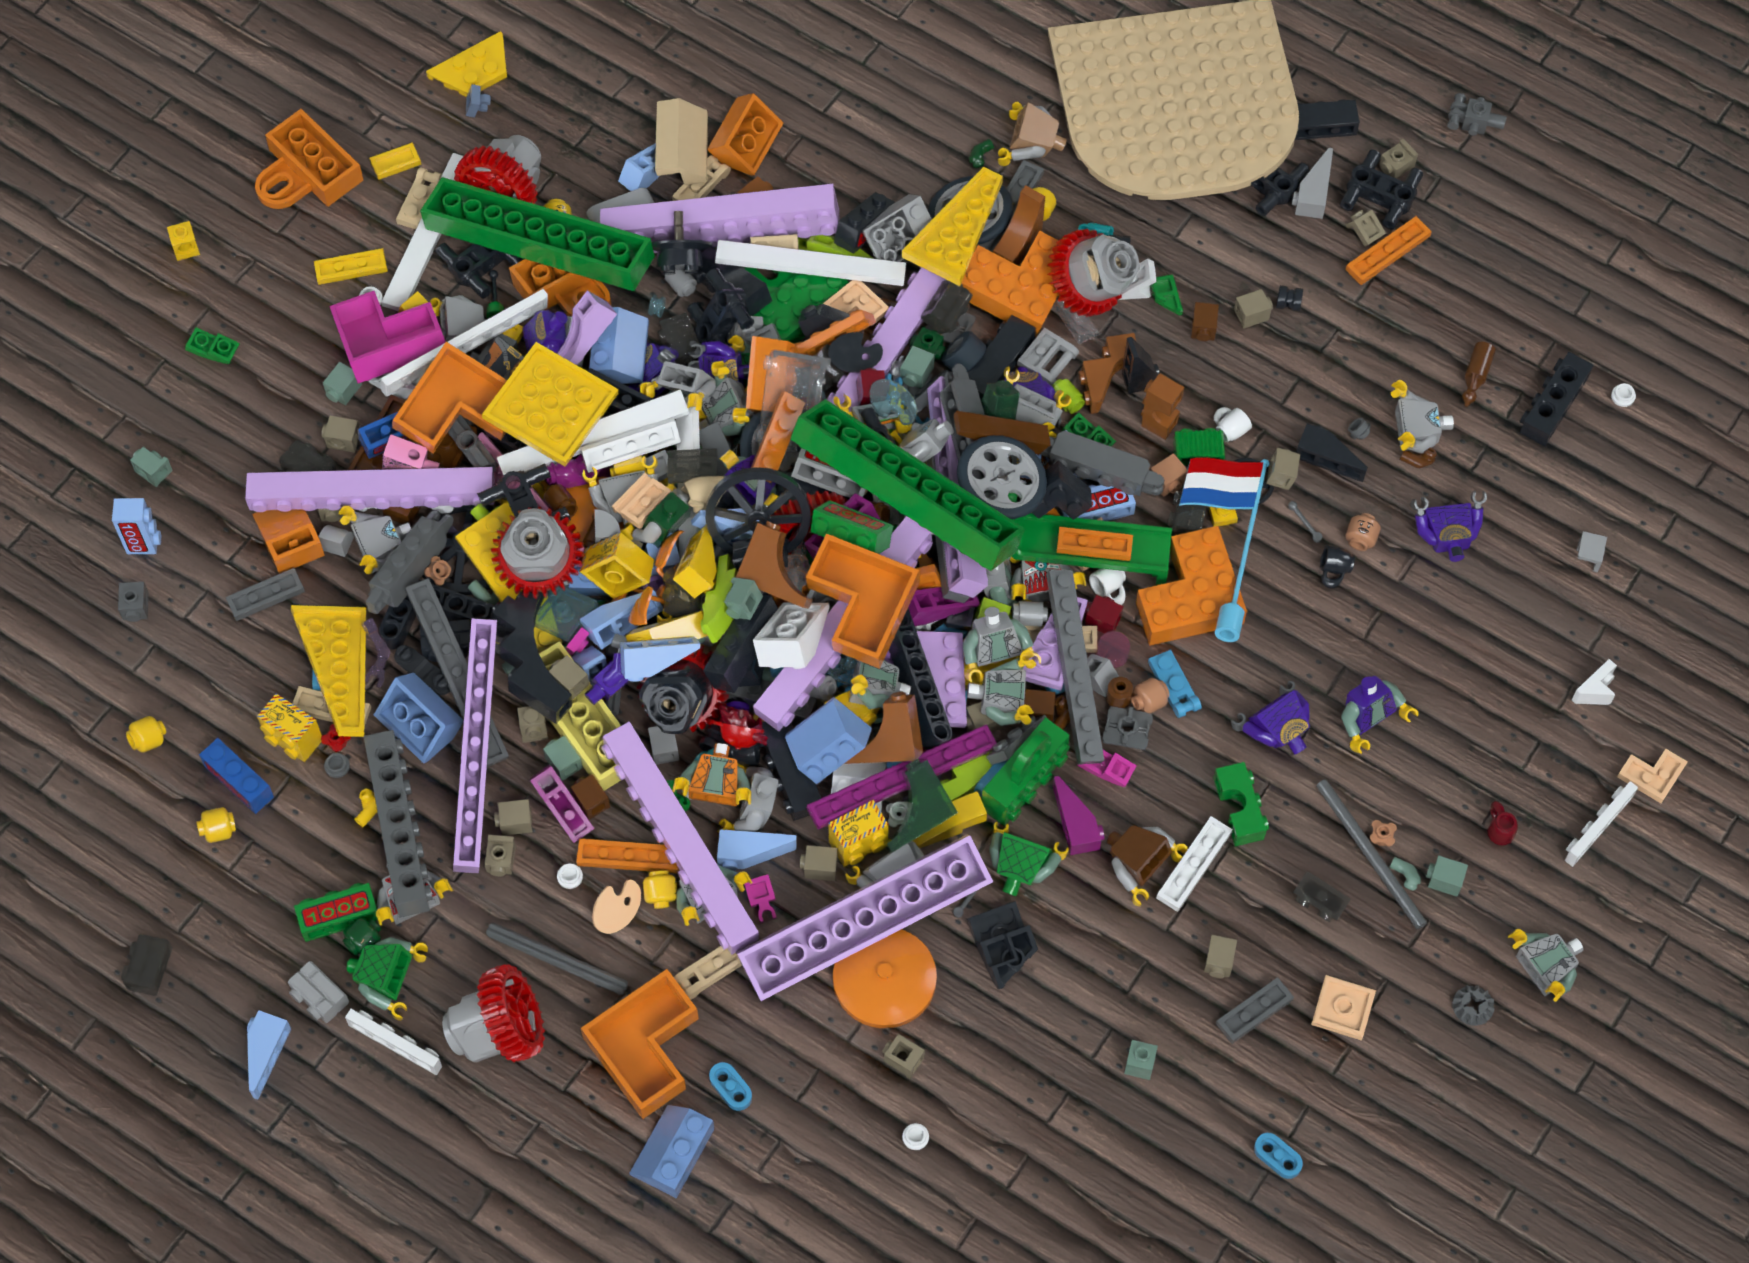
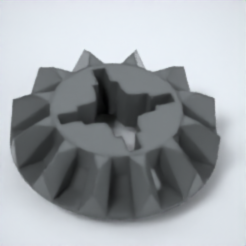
M1466 985L1458 990L1452 1002L1453 1011L1457 1018L1471 1026L1486 1023L1492 1017L1495 1010L1494 999L1491 998L1488 990L1480 988L1479 985ZM1470 997L1475 1002L1482 1003L1478 1006L1477 1012L1473 1007L1466 1006L1471 1001Z

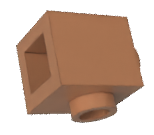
M1174 453L1150 469V471L1164 477L1163 492H1161L1163 497L1170 492L1172 494L1176 493L1185 482L1187 468Z

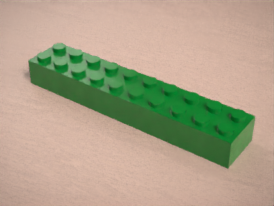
M444 177L440 179L420 210L425 229L631 291H635L655 257L651 238Z
M828 400L821 401L798 416L790 440L818 457L820 461L836 469L840 474L856 482L861 488L877 496L881 501L888 503L901 514L914 520L921 527L938 536L942 541L949 543L958 549L960 553L978 562L980 566L992 571L1017 551L1025 528Z

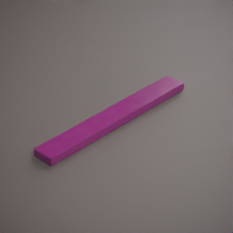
M987 724L923 752L916 761H903L812 802L806 808L816 828L819 830L835 819L872 800L875 803L883 801L994 750L993 746L997 742Z

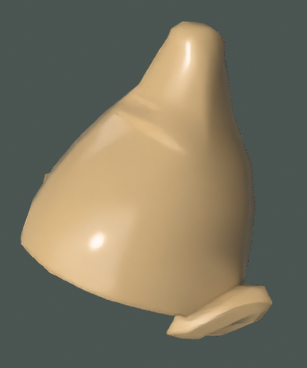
M701 476L684 482V486L680 490L689 494L690 500L688 505L693 507L694 513L706 510L707 500L711 491L726 476Z

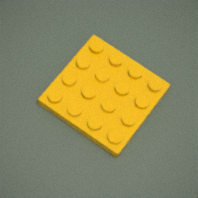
M535 342L482 413V419L566 467L616 398L618 389Z

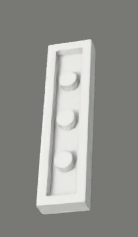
M672 417L580 447L586 470L589 473L593 471L592 467L598 470L680 443L681 441L676 422Z
M1630 781L1625 788L1620 786L1611 797L1614 799L1610 805L1605 803L1596 815L1599 818L1594 823L1590 820L1583 828L1581 833L1584 835L1581 839L1577 840L1575 838L1566 848V851L1569 853L1565 859L1569 865L1573 867L1633 798L1638 789L1635 784Z
M1211 816L1157 894L1156 899L1178 912L1231 835L1233 829Z
M350 1009L345 1018L350 1027L429 1072L437 1075L442 1068L438 1058L439 1055L430 1048L421 1049L416 1046L417 1042L406 1035L403 1037L398 1036L394 1033L395 1030L385 1023H381V1025L372 1021V1016L362 1010L358 1013Z

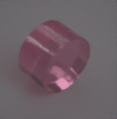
M1115 631L1102 635L1098 642L1097 655L1109 659L1114 668H1119L1127 662L1130 652L1128 638L1124 634Z

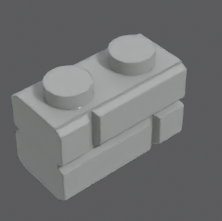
M312 961L304 965L288 981L291 988L289 994L299 1004L304 1001L309 1006L306 1010L316 1021L321 1018L325 1023H328L349 1003L346 994Z

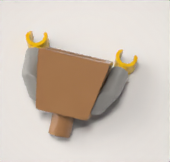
M1019 102L1012 104L1009 116L1012 120H1017L1010 144L1012 152H1009L1006 148H1001L998 151L999 157H1004L997 159L1000 166L1009 165L1011 159L1017 161L1045 157L1052 148L1058 151L1064 149L1067 139L1056 135L1059 122L1043 106H1034L1031 103H1027L1022 107Z

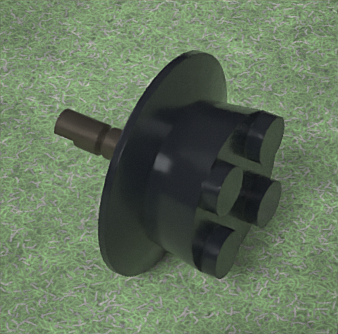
M674 211V240L655 241L651 244L653 250L658 252L656 269L661 270L662 275H673L675 270H684L685 274H699V269L704 268L701 251L713 246L712 242L684 240L683 211Z

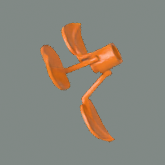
M679 530L669 535L662 543L655 559L656 572L668 585L662 584L656 593L657 597L652 596L653 588L650 586L644 590L639 588L632 590L642 594L630 612L629 623L636 626L647 624V609L650 600L660 602L676 611L683 605L686 593L674 588L676 583L666 576L663 572V567L670 556L677 538L684 531ZM627 593L612 599V602L626 598Z

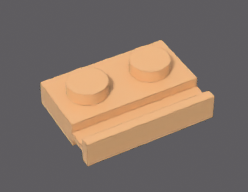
M644 473L612 505L615 513H619L622 518L641 529L648 515L672 491Z

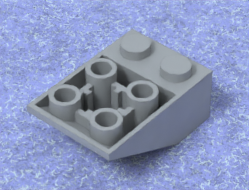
M908 194L890 205L865 227L862 232L876 259L900 262L904 260L902 258V250L932 219L921 196Z

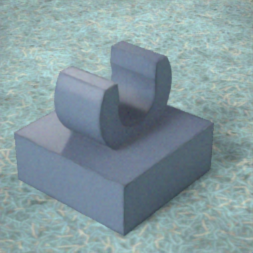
M471 85L466 96V116L475 118L478 110L487 112L491 96L487 94L480 95L481 86Z

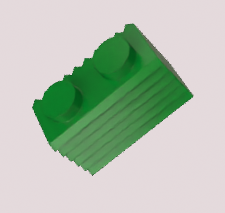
M1207 428L1203 431L1182 429L1175 432L1173 440L1174 454L1184 466H1189V461L1192 458L1225 460L1223 430L1218 431L1214 428Z

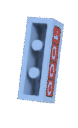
M1090 485L1088 487L1091 488L1092 507L1077 518L1097 520L1102 517L1103 521H1111L1134 515L1136 502L1133 495H1128L1112 486ZM1056 506L1057 512L1060 514V516L1069 517L1063 510Z
M144 498L114 499L112 522L126 553L156 554L157 545L161 544V531L157 530L156 519H152L151 508L147 507Z

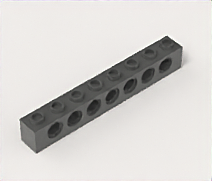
M394 730L364 736L391 885L399 918L430 911L428 901L433 900L430 885L425 886L424 879L429 877L426 864H421L420 858L424 857L422 843L416 842V837L420 836L417 821H412V816L416 815L413 800L408 801L407 795L412 794L409 779L404 780L403 776L408 771L405 759H400L399 755L404 753L401 738L396 739Z

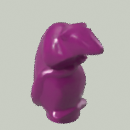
M579 454L576 460L571 459L566 467L559 463L554 464L551 462L547 466L551 477L547 478L546 481L549 485L561 484L565 488H572L588 483L583 479V470L588 478L594 477L595 474L593 471L588 473L583 456Z

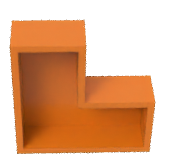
M1039 231L1021 266L978 245L961 285H956L953 294L1006 322L1011 315L1023 320L1036 328L1035 337H1037L1059 296L1058 293H1053L1055 290L1054 285L1049 284L1052 281V276L1047 275L1051 272V268L1047 264L1052 262L1048 256L1054 253L1052 247L1057 245L1056 241L1058 240Z
M445 342L394 417L392 428L417 444L426 447L433 454L459 415H462L499 440H502L506 432L482 419V413L507 380L453 345Z
M1218 526L1171 536L1170 555L1179 581L1138 590L1136 606L1149 646L1215 631L1220 607L1232 602L1237 580ZM1239 590L1237 604L1245 611L1242 623L1244 624L1247 609Z
M826 534L806 575V582L809 589L848 604L831 640L833 650L880 669L920 583L919 570Z
M666 969L581 1027V1032L585 1042L642 1119L686 1090L685 1079L660 1046L699 1019L698 1010L668 969Z

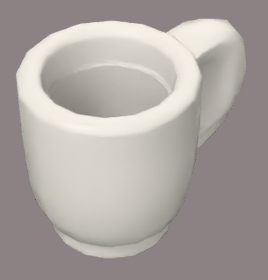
M1223 407L1217 409L1214 414V421L1218 425L1216 430H1223L1225 442L1238 439L1252 428L1250 419L1239 408L1231 410Z
M1098 569L1089 576V583L1095 594L1101 597H1109L1120 605L1124 603L1126 595L1122 585L1126 580L1124 571ZM1119 589V595L1116 598H1112L1110 594Z

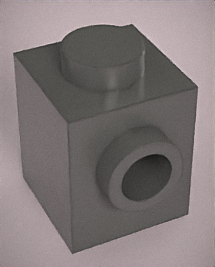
M144 582L119 583L118 611L123 620L137 622L140 619H148L149 592Z

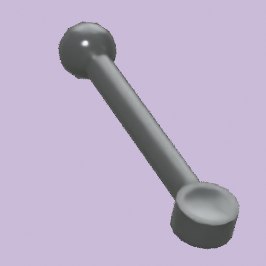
M1295 501L1289 502L1288 508L1296 513L1311 532L1313 541L1316 543L1320 542L1322 534L1314 530L1297 508L1298 506Z
M977 891L969 894L959 907L954 908L953 915L956 918L963 916L964 908Z

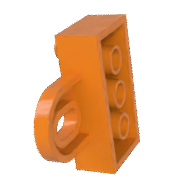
M302 109L265 134L269 150L278 160L258 175L255 182V190L260 202L269 208L283 209L290 207L311 191L329 207L364 181L360 165ZM279 182H288V185L276 194L268 193Z
M527 259L509 267L513 286L523 299L544 289L548 294L547 308L544 310L559 304L567 316H572L573 308L587 290L607 301L611 306L610 293L601 281Z

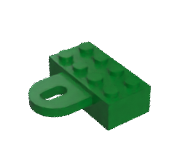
M745 267V270L766 283L772 298L771 303L753 316L763 317V327L771 323L775 324L781 340L789 341L793 344L800 342L805 337L798 323L801 311L810 305L817 306L823 304L849 283L846 279L775 270L772 271L778 277L774 280H768L757 268Z
M1045 717L983 789L982 803L987 814L1004 827L1010 821L1014 822L1021 814L1022 806L1025 803L1030 804L1037 795L1036 790L1041 784L1045 786L1053 776V770L1056 767L1061 768L1067 761L1070 735Z

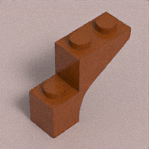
M1134 333L1106 337L1105 346L1102 347L1103 358L1083 361L1082 371H1078L1080 385L1085 387L1083 399L1085 400V406L1089 405L1090 414L1100 411L1113 376L1123 368L1127 338L1132 337L1136 341Z

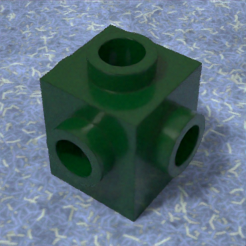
M922 327L918 335L914 334L909 345L911 348L915 346L934 354V363L936 359L940 360L946 348L943 346L944 336L935 330H928Z

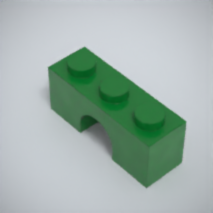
M1245 762L1216 768L1213 780L1220 801L1234 799L1243 806L1242 811L1230 814L1228 820V827L1233 829L1231 836L1234 846L1264 840L1266 831L1269 830L1267 817L1265 815L1262 816L1259 808L1262 806L1261 798L1258 792H1254L1252 771L1247 770Z

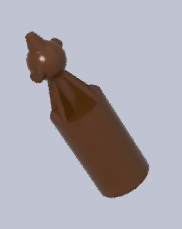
M1477 342L1474 346L1465 374L1467 390L1462 394L1465 407H1468L1476 400L1477 395L1475 391L1486 382L1496 351L1495 347L1490 343Z

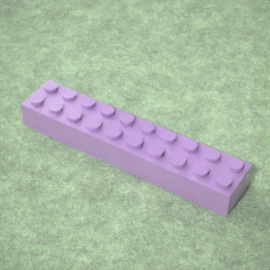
M833 184L600 209V224L651 238V242L674 240V211H683L684 240L712 242V248L717 247L718 240L751 243L750 237L798 234L800 238L816 235L829 236L836 233L838 221L840 220L839 206Z
M964 835L737 951L736 954L758 998L762 1001L992 883L993 880L971 836Z

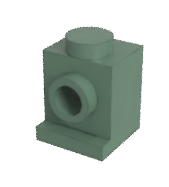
M144 447L138 449L130 460L134 471L155 487L173 471L169 460L165 456L162 458L156 451L150 452Z
M733 577L731 580L733 586L724 601L728 607L726 613L734 619L750 620L763 595L754 580Z

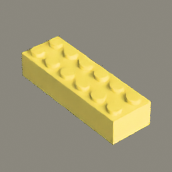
M560 641L539 654L548 671L556 660H562L566 655L571 658ZM589 682V686L572 700V707L557 724L551 720L550 722L561 737H566L581 758L583 768L589 776L593 774L605 791L621 780L614 770L616 764L613 759L608 760L602 751L601 746L604 745L603 736L621 725L602 699L593 705L586 698L584 693L592 687Z

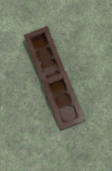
M956 411L954 413L956 434L973 440L991 435L1014 438L1027 445L1037 455L1051 446L1048 425Z

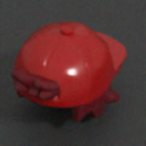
M720 705V720L708 719L707 721L708 723L720 726L722 739L727 744L734 746L735 749L750 748L757 743L767 745L768 737L764 734L762 719L759 717L755 721L753 715L749 714L748 710Z

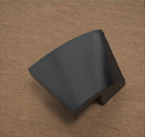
M1016 901L966 918L981 958L997 990L1004 988L1009 979L1038 950L1030 925L1023 924Z

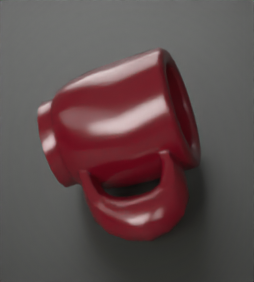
M1494 801L1490 806L1493 819L1487 830L1488 836L1497 845H1507L1516 836L1518 822L1514 815L1505 812L1500 802Z

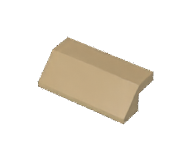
M680 98L658 101L655 171L657 176L680 173L684 185L707 182V110Z

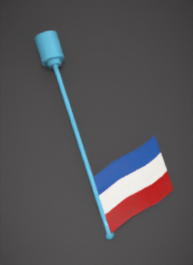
M1192 458L1189 461L1179 506L1203 505L1223 509H1252L1233 599L1231 603L1220 607L1215 629V636L1224 642H1235L1240 637L1245 611L1237 604L1266 468L1270 465L1267 459H1263L1261 462H1233L1214 458Z

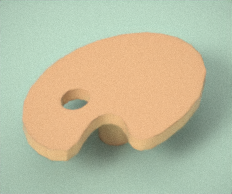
M631 879L626 880L619 895H615L611 886H606L596 899L592 913L593 925L598 931L611 934L623 929L630 923L640 906L641 891L639 885ZM626 897H629L630 902L625 905L624 900Z

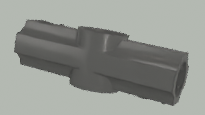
M459 415L448 431L449 435L473 467H492L495 473L496 468L499 466L462 415Z

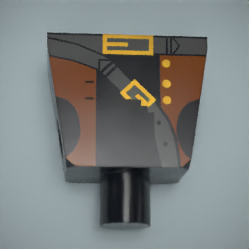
M497 336L481 364L508 380L524 356L500 336Z

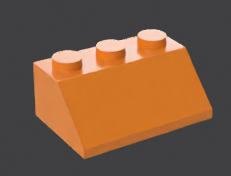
M754 93L737 97L707 150L721 164H726L732 169L753 176L784 122Z
M752 336L746 408L756 413L760 411L773 413L780 395L784 391L791 394L792 386L795 384L794 362L797 360L795 344L784 340Z

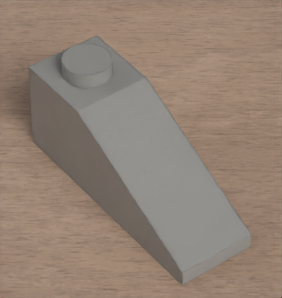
M1333 148L1326 150L1301 181L1299 191H1294L1292 205L1296 206L1295 215L1323 219Z

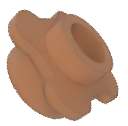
M438 556L432 557L429 567L424 569V575L432 578L436 585H443L444 579L448 578L451 572L450 565L446 561L440 560Z
M1379 820L1372 822L1373 832L1370 835V841L1379 846H1392L1395 843L1393 836L1397 830L1394 823H1381Z

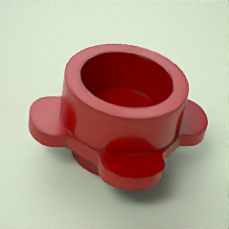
M332 724L328 733L321 737V742L323 745H328L334 752H340L347 745V741L351 739V736H338L335 726Z

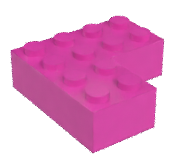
M375 291L329 306L357 383L369 381L383 374L394 372L445 343L443 333L430 302L386 318Z

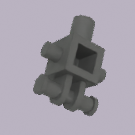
M1455 94V101L1451 104L1448 115L1450 121L1447 127L1449 129L1457 130L1459 122L1463 123L1462 130L1468 131L1472 136L1477 135V133L1484 135L1486 126L1504 129L1507 116L1491 113L1492 103L1485 102L1486 100L1483 97H1478L1477 99L1470 98L1469 103L1466 104L1464 103L1466 100L1464 94Z

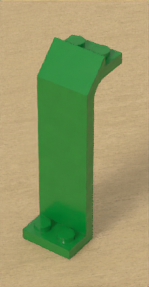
M1009 493V499L1017 503V494ZM1033 513L1021 518L1011 519L1025 528L1017 551L1010 556L1015 560L1152 574V577H1156V586L1165 584L1167 581L1172 528L1082 518L1073 520L1070 517L1043 515L1038 519ZM1059 527L1133 535L1130 561L1057 553Z

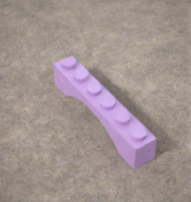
M587 290L573 308L569 334L557 354L578 365L617 315L610 304Z

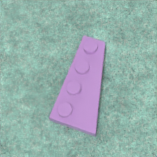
M1077 597L1082 623L1088 600ZM1051 613L1044 628L1037 635L1033 643L1034 646H1032L1033 651L1037 652L1041 657V664L1038 662L1037 657L1034 656L1029 660L1033 659L1036 662L1035 668L1029 669L1024 666L1023 670H1026L1025 681L1061 691L1064 680L1053 613Z
M917 631L951 727L965 728L967 718L963 634Z

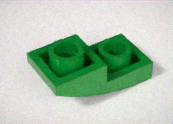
M196 327L185 346V350L209 360L230 364L240 343L219 333L217 336H214Z
M1079 412L1062 429V431L1067 430L1070 433L1110 447L1116 442L1099 425L1094 427Z

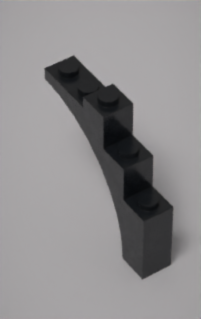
M521 590L515 600L507 596L502 602H497L492 609V620H497V628L507 634L500 642V658L514 667L508 676V691L557 724L572 707V694L562 687L546 669L537 650L534 627L537 614L545 598L542 592H538L537 599H534L532 592H529L528 597L525 598L523 590Z

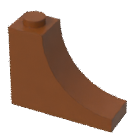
M1025 185L1020 192V198L1012 220L1001 240L994 248L993 253L1016 265L1021 263L1038 232L1042 231L1045 207L1044 195Z
M767 521L766 524L757 523L736 578L754 580L759 590L802 608L809 609L813 599L807 597L795 587L784 566L783 545L786 533L779 531L781 526Z
M905 692L891 694L883 703V720L878 734L867 742L863 750L844 764L916 761L923 753L915 695H906Z

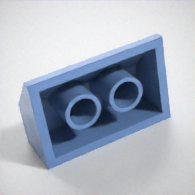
M612 307L617 315L600 335L597 342L591 347L589 369L592 368L622 384L643 383L649 320L646 317L620 307Z
M415 673L395 677L374 713V716L388 730H394L395 736L398 739L401 738L402 743L423 763H427L450 743L464 722Z
M833 697L788 732L785 739L798 770L818 784L866 747L872 728Z
M667 1105L629 1174L677 1198L714 1131L713 1120L690 1108Z

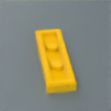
M383 248L314 261L318 285L388 272Z

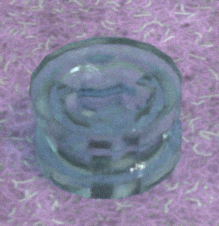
M653 295L649 304L648 314L650 316L656 314L658 318H661L664 313L666 298L661 297L659 299L657 295Z

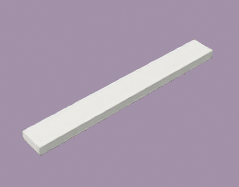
M452 154L442 177L454 180L456 175L454 171L458 162L462 159V155ZM422 218L382 299L383 307L398 311L400 306L413 295L440 239V233L425 229Z
M718 240L715 263L899 286L904 285L906 263L723 240Z
M542 289L451 339L448 343L467 353L532 317L537 311L546 309L548 294ZM444 344L381 378V391L384 395L389 396L422 378Z
M681 390L600 419L580 447L672 417L677 419L690 414ZM530 446L497 457L503 476L510 471L524 470V472H527L544 463L546 466L551 462L554 464L558 463ZM580 447L576 451L574 456L582 454Z
M688 396L684 398L686 405L688 403ZM696 407L688 408L690 414L676 419V426L681 441L677 443L678 489L684 486V482L695 477H701L699 411L695 410ZM691 506L690 517L679 527V530L684 531L679 535L680 561L690 538L701 530V528L693 526L691 520L697 514L693 512V507Z

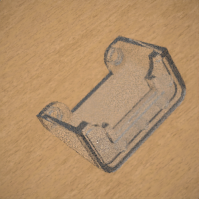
M772 350L770 355L765 356L763 368L767 371L760 426L756 428L754 442H758V447L762 442L780 395L784 391L804 401L803 409L809 410L820 403L822 385L826 381V379L822 378H824L825 371L830 370V358ZM790 440L785 453L799 456L800 452H797V444Z

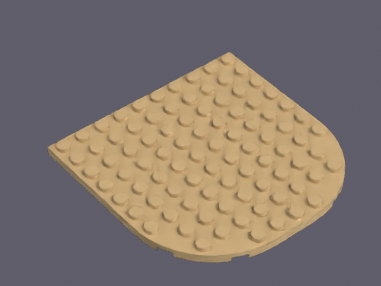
M1249 0L1048 28L1051 51L1073 150L1092 176L1118 192L1132 196V194L1148 196L1150 200H1172L1235 191L1251 185V182L1262 176L1265 178L1274 172L1284 162L1294 146L1299 124V110L1271 0Z

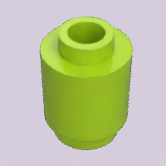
M1059 379L1053 383L1052 387L1056 392L1058 390L1064 392L1060 401L1064 400L1067 394L1071 397L1070 405L1062 407L1064 411L1074 414L1085 404L1083 395L1068 379Z

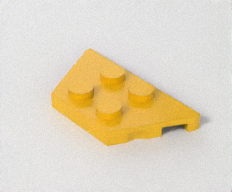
M500 31L427 70L428 79H436L442 82L445 87L456 90L459 94L466 97L472 84L481 86L482 91L507 78L503 33Z

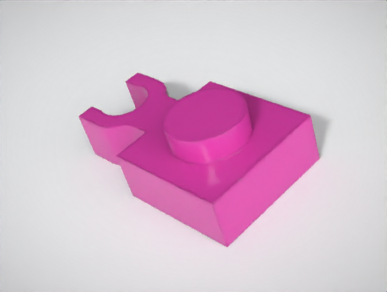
M581 627L565 647L571 656L575 651L581 653L589 643L586 640L589 632Z
M769 875L751 879L752 884L745 883L751 908L759 905L758 916L760 923L764 922L762 914L765 911L771 912L773 919H777L773 907L769 905V902L776 900Z

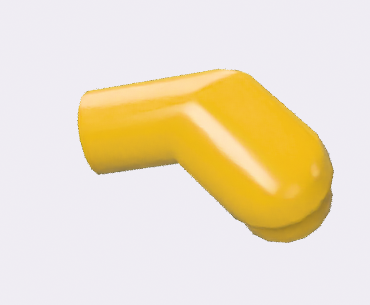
M368 788L363 789L359 794L363 810L354 819L361 827H364L378 812L374 792Z

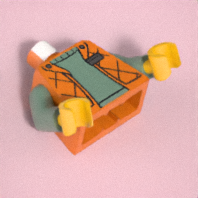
M715 744L713 755L702 754L700 760L693 761L681 776L674 781L672 792L681 789L683 790V796H686L689 791V799L737 806L739 801L747 800L748 805H751L750 783L744 769L737 766V760L728 758L730 747L726 744Z

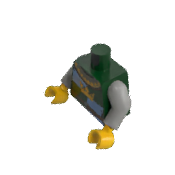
M667 480L666 483L668 485L666 487L672 492L648 515L642 529H635L630 522L625 523L626 528L620 529V532L630 540L634 539L645 543H653L659 549L664 540L690 517L689 494L677 489L670 480Z

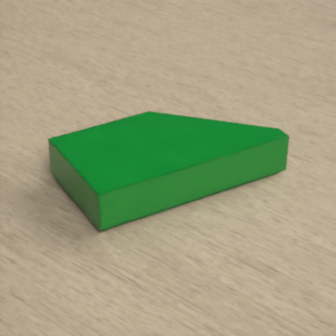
M1173 274L1156 277V282L1150 285L1155 303L1179 316L1183 315V308Z

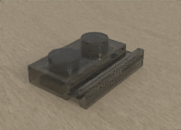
M717 448L669 450L668 484L684 483L692 478L701 476H718Z

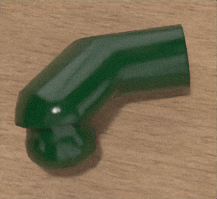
M990 139L971 149L969 161L970 163L972 162L974 168L977 169L985 164L982 158L983 155L994 149Z

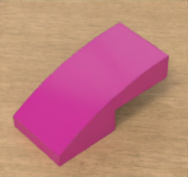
M1103 750L1104 761L1102 763L1077 764V766L1091 774L1122 787L1126 786L1137 766L1119 754L1114 753L1111 755Z

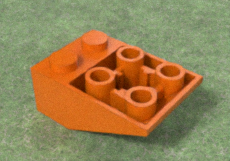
M291 509L287 512L266 510L265 512L252 514L279 574L325 556L318 535L305 510Z

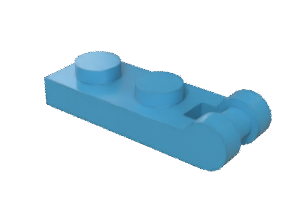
M1171 650L1149 658L1148 664L1156 679L1162 680L1169 690L1168 702L1177 718L1186 716V712L1191 710L1195 712L1202 709L1199 698L1194 694ZM1186 698L1187 702L1181 703L1179 700Z

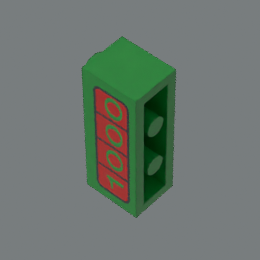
M830 500L813 511L812 533L822 537L829 534L877 554L890 548L892 524Z
M357 883L349 889L340 892L331 891L326 893L324 897L317 899L308 898L302 900L298 905H294L305 942L344 931L359 917L367 921L371 918L374 921L378 920L376 916V902L369 883Z

